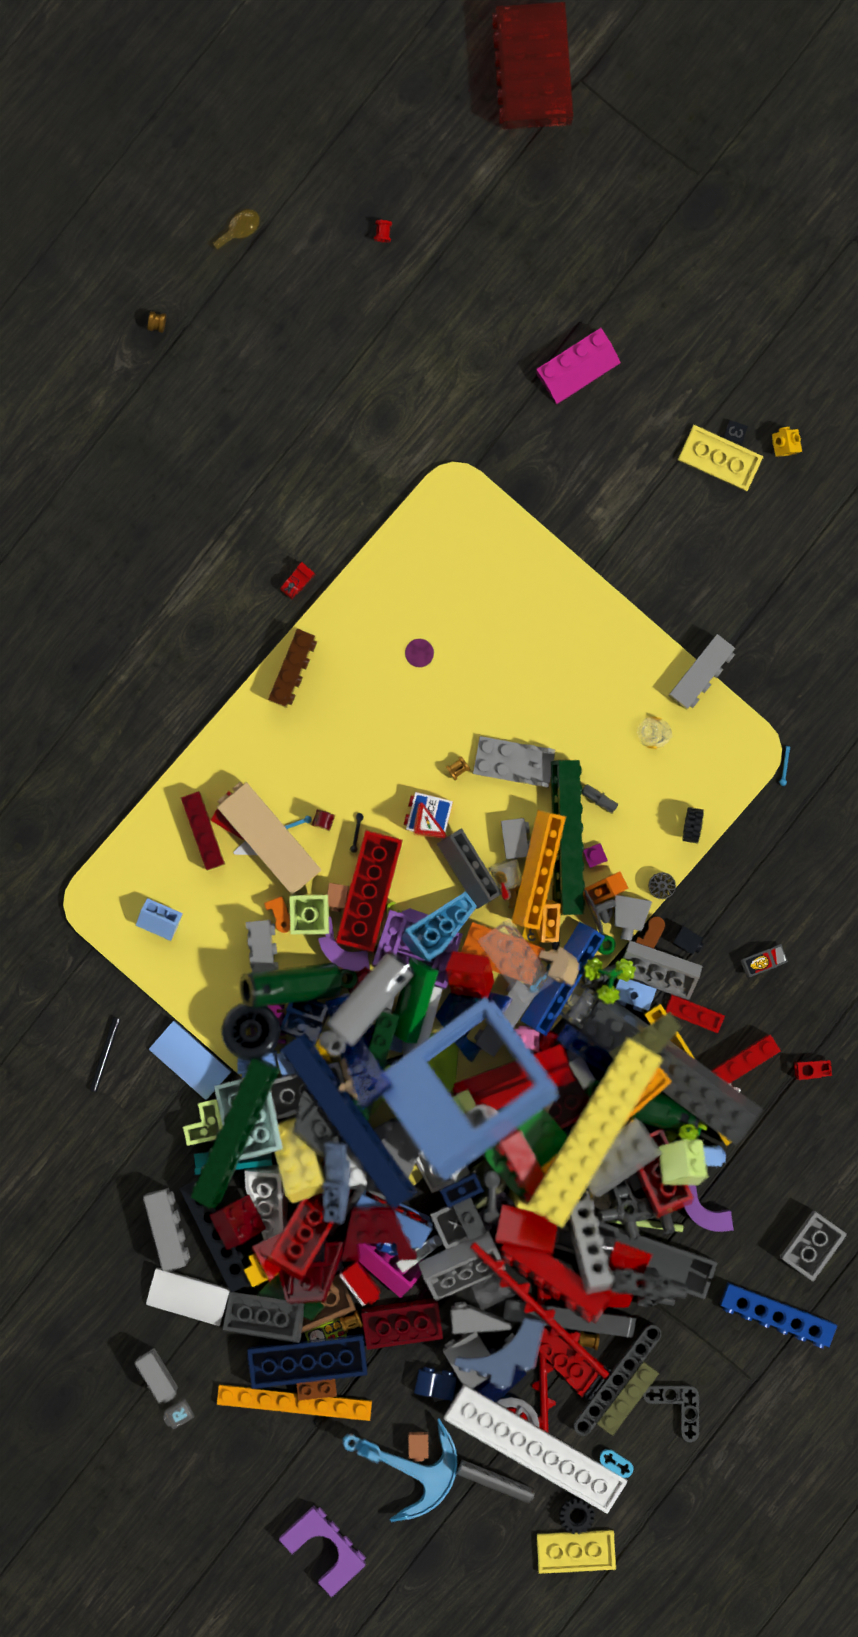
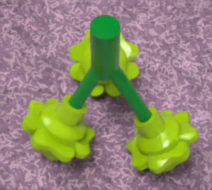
M598 958L588 960L584 965V976L592 981L599 979L601 974L609 978V984L603 985L602 988L597 990L598 999H601L606 1004L615 1003L616 1000L620 999V991L614 988L613 980L616 977L625 982L633 979L634 972L636 971L633 961H627L625 958H622L621 961L616 962L614 970L607 972L602 969L603 963Z

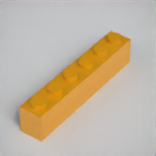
M537 811L512 924L537 930L540 929L566 818L564 816Z

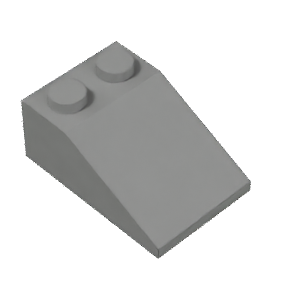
M455 1302V1306H451L453 1334L511 1329L509 1320L473 1305H467L466 1302Z

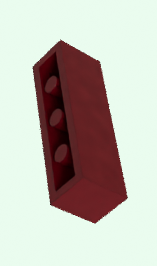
M198 791L181 797L206 870L225 865L201 792Z

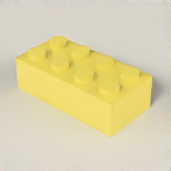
M296 1117L277 1123L283 1149L275 1151L285 1193L292 1203L323 1193V1183L326 1182L320 1156L293 1132Z

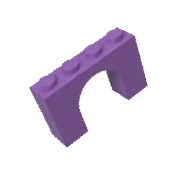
M313 1505L280 1536L279 1540L292 1554L308 1539L315 1536L327 1537L336 1544L339 1552L338 1560L318 1582L332 1597L366 1566V1557L360 1550L355 1551L351 1546L353 1545L352 1541L346 1535L343 1537L338 1532L340 1530L333 1521L330 1523L325 1518L327 1514L320 1507L316 1508Z

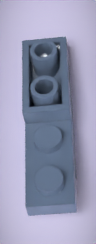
M327 1142L325 1143L326 1182L323 1183L324 1221L343 1223L349 1195L350 1160H347L346 1143Z

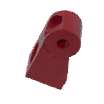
M317 809L312 826L330 832L335 815Z

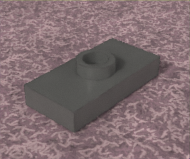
M471 1197L453 1206L469 1241L487 1233Z

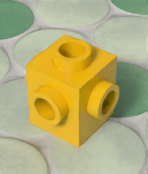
M790 427L779 428V432L772 434L776 457L802 452L798 429L790 430Z

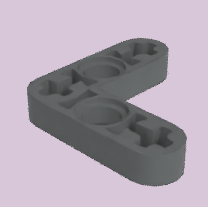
M650 1385L643 1395L644 1400L651 1404H681V1435L687 1442L696 1441L699 1436V1393L696 1387L692 1385ZM650 1389H653L654 1393H660L659 1389H663V1400H659L660 1396H653V1399H650L649 1396H646V1393H649ZM668 1389H673L676 1392V1397L672 1400L665 1397ZM689 1389L695 1393V1396L691 1397V1402H696L695 1406L690 1404L684 1406V1402L688 1403V1397L685 1396V1393H688ZM689 1408L695 1410V1416L692 1419H687L684 1415L685 1411ZM684 1422H696V1425L691 1424L692 1431L695 1432L691 1438H688V1435L685 1434L688 1431V1424L684 1425Z

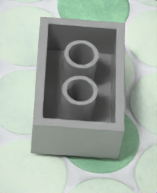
M813 1210L780 1257L814 1281L847 1234Z

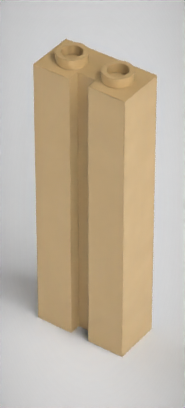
M240 781L232 788L234 792L230 796L225 794L218 800L219 805L217 808L293 895L317 875L321 868L247 782L242 783Z

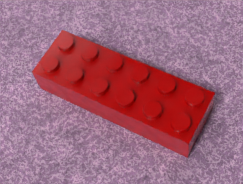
M365 830L336 943L374 952L403 840Z
M326 1159L322 1162L323 1168H324ZM323 1193L300 1200L266 1261L298 1280L305 1275L334 1223L324 1221Z
M507 1244L502 1246L501 1257H503L502 1260L508 1266L514 1265L519 1269L518 1272L522 1276L532 1278L534 1280L533 1283L540 1289L546 1288L550 1291L549 1295L551 1297L564 1301L566 1303L565 1306L573 1312L575 1310L582 1314L580 1317L586 1322H593L595 1324L609 1306V1297L600 1291L586 1294L582 1278L549 1254Z

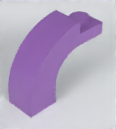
M329 917V934H326V937L318 938L321 949L326 957L343 969L360 971L365 966L370 969L367 950L349 952L342 949L336 943L332 918Z
M688 1185L694 1200L692 1204L684 1207L691 1219L701 1227L711 1231L723 1232L733 1230L731 1211L729 1209L721 1211L705 1209L699 1203L696 1185Z

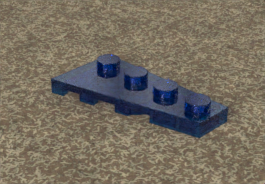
M360 1037L354 1045H349L345 1042L343 1055L348 1065L349 1075L352 1078L353 1088L358 1098V1105L363 1109L394 1086L362 1037Z

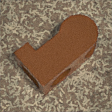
M658 916L649 919L647 923L648 929L643 938L637 937L635 943L654 949L665 928L664 920Z

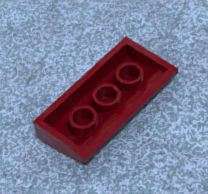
M434 1298L361 1308L367 1350L443 1339L438 1301H435Z

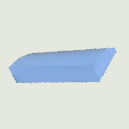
M175 1020L149 1048L153 1054L205 1100L215 1091L214 1086L220 1085L232 1072Z

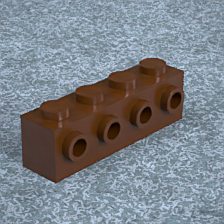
M300 629L296 630L268 700L285 708L288 707V704L292 705L295 694H293L295 687L299 688L303 679L300 676L303 669H307L310 662L308 655L310 651L314 652L317 644L315 635Z

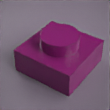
M601 843L583 850L589 868L608 861Z

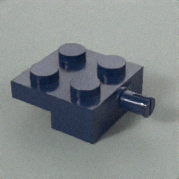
M317 1000L289 1003L286 1009L287 1013L280 1027L281 1033L295 1038L306 1033L312 1043L316 1045L330 1013L329 1005Z

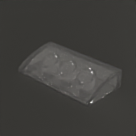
M509 918L478 940L523 1004L555 981L548 976L549 972Z

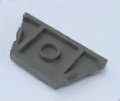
M304 1091L300 1095L293 1132L321 1158L325 1157V1143L327 1142L346 1143V1148L350 1147L347 1142L342 1140L340 1132L336 1126L330 1123L329 1116L318 1106L317 1101Z

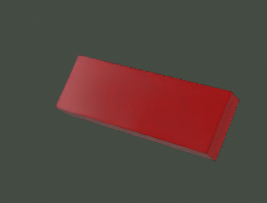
M672 994L665 1008L666 1013L670 1012L673 1016L715 1033L719 1032L725 1015Z

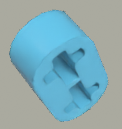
M604 1449L600 1453V1461L603 1466L623 1478L632 1475L633 1466L629 1460L612 1449ZM611 1453V1454H612V1456H611L612 1459L615 1460L616 1462H615V1463H613V1462H611V1461H608L607 1463L604 1462V1461H605L604 1455H605V1454H606V1455H609V1454ZM619 1463L622 1466L628 1464L629 1471L621 1473V1468L617 1464Z

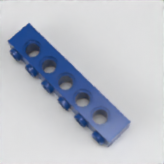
M728 1282L719 1303L723 1307V1311L731 1314L734 1311L741 1313L740 1317L751 1321L754 1318L759 1320L758 1324L768 1328L770 1325L777 1327L776 1331L786 1335L788 1332L795 1334V1338L806 1341V1339L812 1340L813 1345L824 1348V1345L830 1347L837 1325L831 1321ZM739 1298H745L747 1301L746 1305L742 1308L737 1307L736 1304ZM757 1305L764 1306L765 1310L762 1314L755 1313ZM775 1312H782L783 1316L780 1321L773 1320ZM795 1318L800 1319L801 1322L798 1328L791 1327V1321ZM813 1325L818 1326V1333L810 1335L809 1328Z

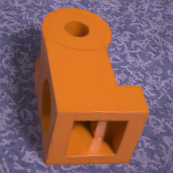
M283 896L265 902L266 910L272 909L277 930L282 933L290 931V914Z

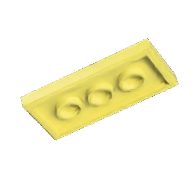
M693 425L678 461L747 492L763 456Z
M614 1530L581 1532V1534H573L571 1532L537 1534L539 1574L616 1570Z

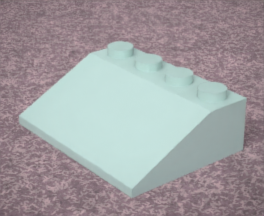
M242 1079L214 1086L222 1126L224 1124V1117L232 1106L231 1101L239 1091V1083ZM271 1091L239 1161L283 1149Z

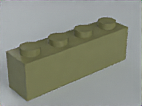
M643 1361L597 1424L613 1436L659 1375L658 1371Z

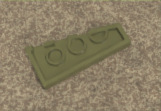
M669 1012L630 1039L658 1055L681 1027ZM624 1043L609 1053L613 1060Z

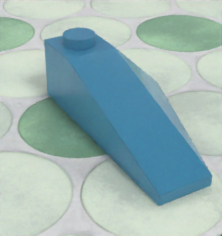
M465 891L407 928L401 939L412 954L429 961L445 950L477 908V905Z

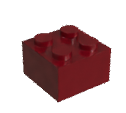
M249 1195L235 1200L209 1215L227 1250L242 1244L266 1229Z

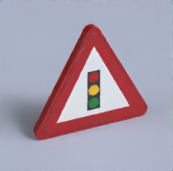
M423 803L418 804L414 834L445 838L447 836L429 810Z

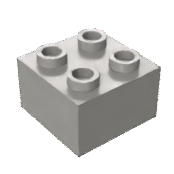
M444 1206L430 1213L446 1250L469 1240L453 1206L450 1208Z

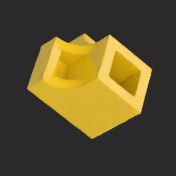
M255 1254L248 1256L251 1265L243 1270L251 1287H254L266 1281L267 1278Z

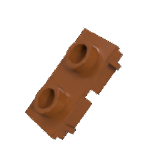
M336 1380L297 1383L298 1401L336 1397Z

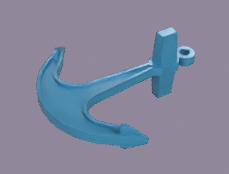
M440 1418L437 1421L442 1455L439 1461L432 1465H422L381 1451L377 1444L356 1437L354 1434H348L343 1438V1445L347 1450H356L358 1455L378 1462L380 1459L422 1482L424 1487L422 1498L390 1518L391 1522L408 1520L428 1513L441 1503L453 1485L457 1472V1453L452 1438ZM349 1440H354L352 1445H348Z

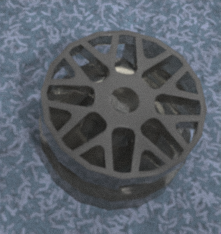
M657 873L650 878L648 889L655 898L666 899L674 893L676 882L668 873Z

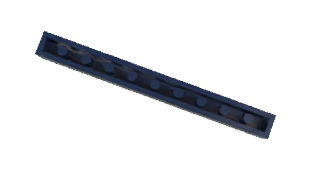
M302 1034L281 1049L284 1052L285 1059L291 1062L295 1068L297 1076L305 1082L307 1090L317 1099L318 1106L329 1116L330 1123L336 1126L342 1140L348 1143L352 1154L362 1163L363 1170L371 1176L375 1187L381 1190L387 1204L394 1209L417 1193L346 1091H339L340 1081L307 1034Z

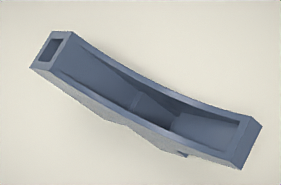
M526 1317L516 1337L501 1351L480 1358L459 1356L456 1358L454 1366H458L459 1370L464 1372H470V1370L478 1371L477 1374L480 1376L489 1377V1374H491L490 1383H494V1387L506 1389V1386L510 1387L512 1385L516 1365H519L518 1368L525 1371H530V1368L536 1367L545 1321Z

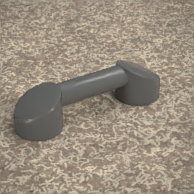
M487 1170L483 1175V1179L488 1186V1208L484 1210L483 1217L487 1223H495L500 1217L496 1209V1187L499 1185L500 1178L495 1170Z

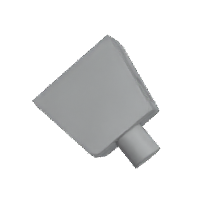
M615 895L614 926L622 927L620 939L632 941L633 931H642L652 901Z

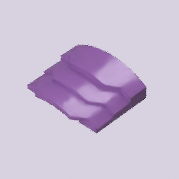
M411 908L401 913L389 910L371 966L375 967L389 950L401 958L407 965L410 957H414L438 971L434 986L445 990L448 984L445 968L452 951H458L463 934L458 932L442 953L426 961L412 954L401 938L407 928L422 920L428 914Z

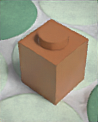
M329 883L327 894L329 910L341 912V908L345 909L349 886Z
M409 1432V1458H413V1461H424V1458H428V1432Z

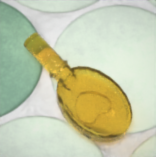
M249 209L236 214L230 222L229 231L213 243L215 248L218 250L233 237L241 239L253 234L260 223L258 213Z

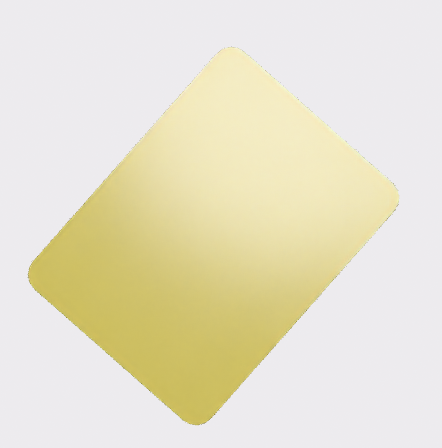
M450 462L437 466L423 478L73 876L65 890L63 906L68 922L79 935L237 1073L238 1057L228 1050L223 1041L222 1024L227 1013L234 1006L243 1003L240 992V980L244 973L252 972L249 959L250 949L247 940L249 933L248 929H246V922L271 920V924H276V918L272 909L266 910L264 903L283 896L290 914V896L292 894L258 855H235L233 852L245 839L242 840L211 821L225 865L207 871L181 797L198 791L201 792L209 818L211 819L219 805L218 800L228 791L233 793L234 790L232 788L241 781L242 783L247 782L284 826L310 816L312 819L310 823H302L287 830L321 868V871L293 895H327L329 883L349 886V894L365 830L401 839L403 842L386 905L389 902H396V904L390 906L389 910L395 912L400 910L403 912L411 908L429 915L464 893L465 889L437 846V843L443 839L415 835L414 832L406 830L407 826L404 825L406 814L410 815L412 808L408 807L410 796H415V792L453 801L445 831L446 837L462 828L500 891L501 883L498 884L495 873L499 871L506 875L507 883L503 882L506 889L516 887L521 884L527 857L506 859L501 821L524 818L525 822H529L530 833H526L527 841H531L537 811L552 813L551 777L549 788L473 774L479 738L482 736L555 749L554 761L580 760L582 767L580 784L582 789L585 785L589 784L599 792H604L608 798L618 803L617 808L611 814L603 807L596 806L594 801L581 794V804L583 806L581 822L583 824L582 842L584 849L601 843L608 860L589 868L585 855L582 852L585 888L620 871L628 889L617 895L652 901L646 918L647 921L666 900L659 899L663 896L662 890L660 891L659 898L652 895V893L658 892L659 889L656 888L651 893L649 889L651 878L654 876L657 882L665 881V873H668L672 877L666 880V883L669 884L674 878L677 887L772 779L781 762L782 747L779 736L773 727L714 676L709 681L712 685L705 693L701 691L697 696L700 700L693 708L689 706L686 710L668 696L696 659L484 473L467 463ZM300 629L315 635L317 644L314 652L310 651L308 655L310 662L307 669H303L300 676L303 679L299 688L295 687L294 701L292 705L288 704V707L285 708L270 702L268 699L296 630ZM424 639L432 645L434 657L427 666L415 667L407 661L405 650L411 641ZM652 717L662 718L660 721L649 722ZM646 743L656 746L657 749L647 748ZM462 756L471 770L459 775L455 781L446 769V766H451ZM688 807L704 809L698 844L682 841ZM317 809L335 815L330 832L312 826ZM361 813L364 818L361 820L356 845L358 850L352 853L350 847L353 846L357 824L356 815ZM554 869L546 900H552V885H554ZM662 872H665L663 873L661 880L655 875L657 873L662 874ZM650 883V885L657 887L658 883ZM662 883L660 884V887L664 888L665 885ZM667 885V888L675 889V886ZM665 889V893L669 896L670 892L668 889ZM501 894L474 910L458 931L463 935L457 952H461L472 922L521 939L525 927L511 923L515 907L508 908V899L504 900ZM615 896L610 897V898H608V899H606V900H604V901H602V902H600V903H598V904H595V906H597V905H599V904H602V903H604V902H607V901H609V900H612V899H614ZM147 898L183 913L171 941L136 926L139 914ZM586 900L584 914L560 915L561 948H564L579 922L598 931ZM612 907L613 913L608 923L602 922V935L611 936L616 942V948L608 955L602 954L597 950L592 960L598 958L603 963L602 969L606 968L630 941L620 939L622 927L614 926V907ZM341 908V912L329 910L335 941L337 940L345 910ZM385 910L375 947L379 944L388 915ZM275 925V935H272V940L277 945V954H274V962H278L279 969L332 963L323 953L318 938L326 937V934H291L290 931L282 933L277 930ZM634 930V931H633V936H634L639 930ZM605 941L602 946L607 949L610 944L608 941ZM540 942L539 947L549 952L550 949L552 950V942ZM337 943L342 949L349 952L365 951ZM367 951L370 970H372L374 967L371 965L375 953ZM542 959L540 960L532 985L538 981L547 969L548 963ZM492 971L494 984L487 1000L489 1002L493 1000L497 1004L501 997L505 999L509 993L506 991L512 981L515 983L517 980ZM344 974L343 982L346 983L347 976ZM584 974L550 1030L555 1027L590 987L585 986L582 980ZM544 978V979L542 980V982L538 985L536 993L538 992V990H539V988L541 987L542 983L544 982L545 978ZM520 981L521 983H523V984L526 985L527 987H530V986H531L530 984H527V983H525V982ZM448 982L446 989H442L431 1033H438L484 998L451 993ZM342 988L339 996L349 993L348 988ZM400 991L394 998L392 1011H395ZM337 997L318 999L317 1001L329 1005L330 1008L332 1001ZM289 1003L278 1004L284 1005L285 1009H277V1013H285L286 1015V1009ZM330 1013L320 1034L324 1033L327 1030H331L327 1026V1022L331 1018ZM524 1013L514 1026V1029H519V1026L529 1027L528 1025L520 1021ZM485 1020L460 1037L456 1082L516 1060L505 1043H503L495 1057L475 1045V1035L480 1029L483 1031L487 1026L484 1023ZM251 1027L247 1029L246 1035H251ZM368 1029L354 1045H349L345 1042L346 1045L343 1052L327 1064L339 1061L342 1070L340 1061L343 1058L355 1056L357 1060L364 1061L369 1044L364 1043ZM289 1035L280 1036V1039H285L286 1043L277 1045L275 1048L277 1054L280 1053V1049H283L296 1038ZM403 1049L402 1053L389 1050L387 1059L402 1055ZM280 1070L276 1079L282 1077ZM385 1099L376 1109V1112L373 1115L370 1114L368 1122L374 1129L384 1122L394 1119L397 1115L386 1103ZM416 1163L408 1178L414 1185L423 1178Z

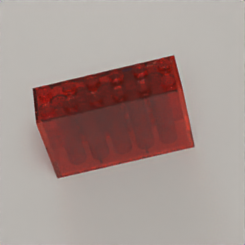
M565 2L497 6L496 13H492V28L496 29L493 37L494 48H498V51H495V67H499V70H496V84L500 86L497 98L498 105H502V108H499V124H503V130L572 125L573 104Z

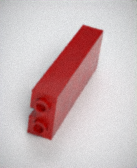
M564 1043L533 1054L556 1087L577 1079L569 1065L571 1062ZM515 1060L460 1080L453 1084L454 1088L452 1090L454 1096L469 1090L476 1106L484 1104L497 1110L509 1105L535 1085L518 1061Z

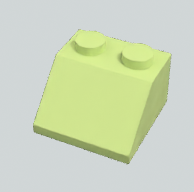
M328 895L290 896L291 934H329Z
M682 1140L658 1147L662 1152L659 1160L663 1184L699 1185L707 1178L702 1140Z

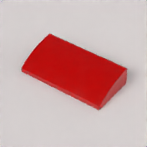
M616 1241L608 1257V1270L611 1272L614 1270H631L633 1273L644 1275L652 1254ZM636 1281V1286L638 1287L640 1282ZM611 1286L609 1290L600 1291L609 1297L608 1307H629L634 1297L633 1294L612 1292Z

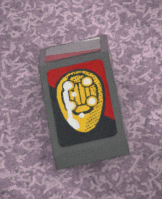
M781 944L741 960L747 978L788 962Z

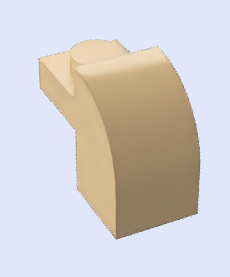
M561 947L558 948V951L550 949L547 952L541 950L539 958L551 964L548 976L557 982L573 986L579 970L578 961L575 956Z

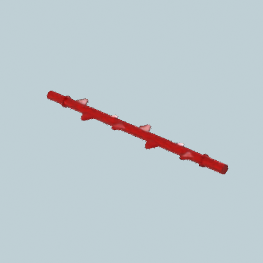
M476 1242L470 1245V1248L482 1259V1262L486 1263L501 1277L499 1286L501 1288L510 1286L526 1302L524 1312L530 1313L535 1311L552 1327L549 1334L551 1337L561 1336L576 1351L575 1362L587 1361L588 1365L592 1366L604 1379L609 1375V1372L597 1359L592 1357L578 1343L580 1333L574 1332L569 1334L554 1319L556 1312L554 1309L544 1310L528 1294L529 1283L518 1284L503 1269L504 1260L494 1261L491 1255L487 1254Z
M537 1287V1303L545 1304V1301L552 1298L549 1295L550 1292L545 1290V1288L540 1289ZM539 1352V1381L532 1384V1388L540 1392L539 1427L549 1434L548 1409L555 1406L556 1403L548 1398L547 1373L553 1371L554 1367Z

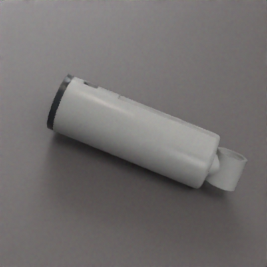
M389 950L329 1019L327 1026L331 1030L325 1031L320 1036L319 1043L321 1047L332 1055H339L345 1049V1042L349 1045H354L411 979L415 971Z

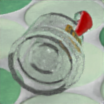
M517 858L488 867V871L492 873L504 900L511 898L509 889L521 884L522 877Z

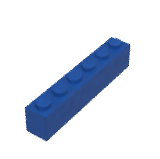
M582 922L578 923L563 948L575 956L578 961L579 970L573 986L557 982L547 975L520 1021L545 1036L548 1034L584 974V965L588 960H592L605 938L604 935Z

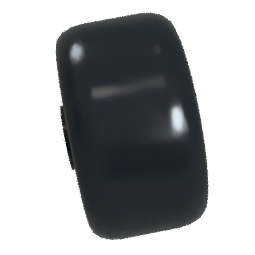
M240 1003L234 1006L223 1020V1041L228 1050L242 1060L251 1061L253 1058L263 1059L275 1050L280 1039L279 1021L274 1012L267 1006L247 1008L244 1003ZM250 1027L257 1029V1033L253 1037L246 1035V1031Z

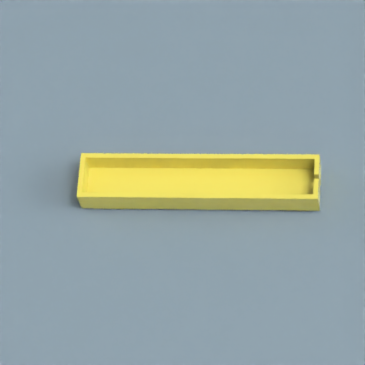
M627 1037L528 1203L530 1209L542 1216L546 1213L547 1219L563 1227L662 1061L659 1055Z

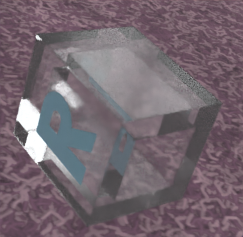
M183 1399L166 1409L163 1419L168 1427L172 1426L175 1429L194 1418L195 1415L186 1399Z

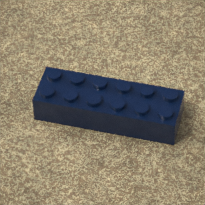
M363 1334L300 1341V1343L288 1342L249 1347L247 1350L252 1389L368 1374Z

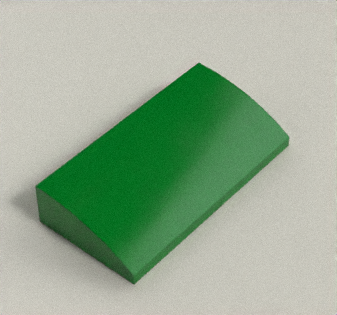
M410 957L408 965L415 971V974L400 991L395 1012L399 1013V1020L394 1035L405 1043H418L438 971L416 958Z

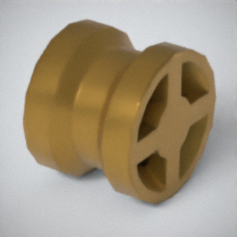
M151 311L148 320V330H158L160 333H163L166 314L158 315Z

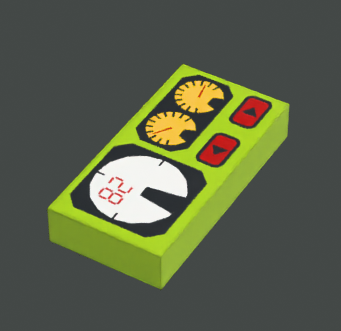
M339 1318L304 1332L307 1340L347 1336Z

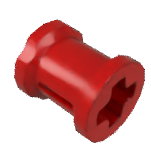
M376 220L377 230L374 241L382 243L391 242L389 235L392 222Z

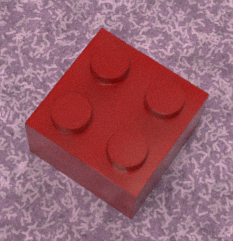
M452 951L445 968L451 993L473 996L475 998L486 997L488 999L494 984L490 958L488 956Z

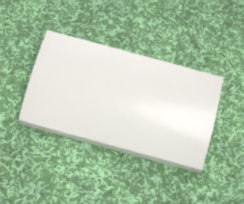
M157 1267L146 1305L220 1326L230 1290L223 1286L172 1271L163 1272L162 1268Z

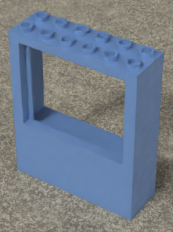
M486 997L373 1080L431 1166L445 1181L558 1098L555 1092L557 1090L555 1084L547 1076V1073L526 1047L493 1000L489 1002ZM487 1018L535 1086L474 1130L427 1062Z

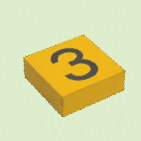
M525 927L520 940L539 946L540 941L536 929Z

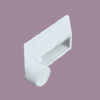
M435 1235L426 1240L421 1249L416 1247L414 1249L417 1253L416 1260H399L396 1264L401 1272H405L437 1247L441 1246L443 1243L441 1237Z

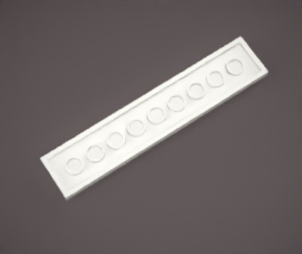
M466 1385L462 1387L444 1416V1419L607 1514L628 1482L626 1478L619 1476L597 1461Z

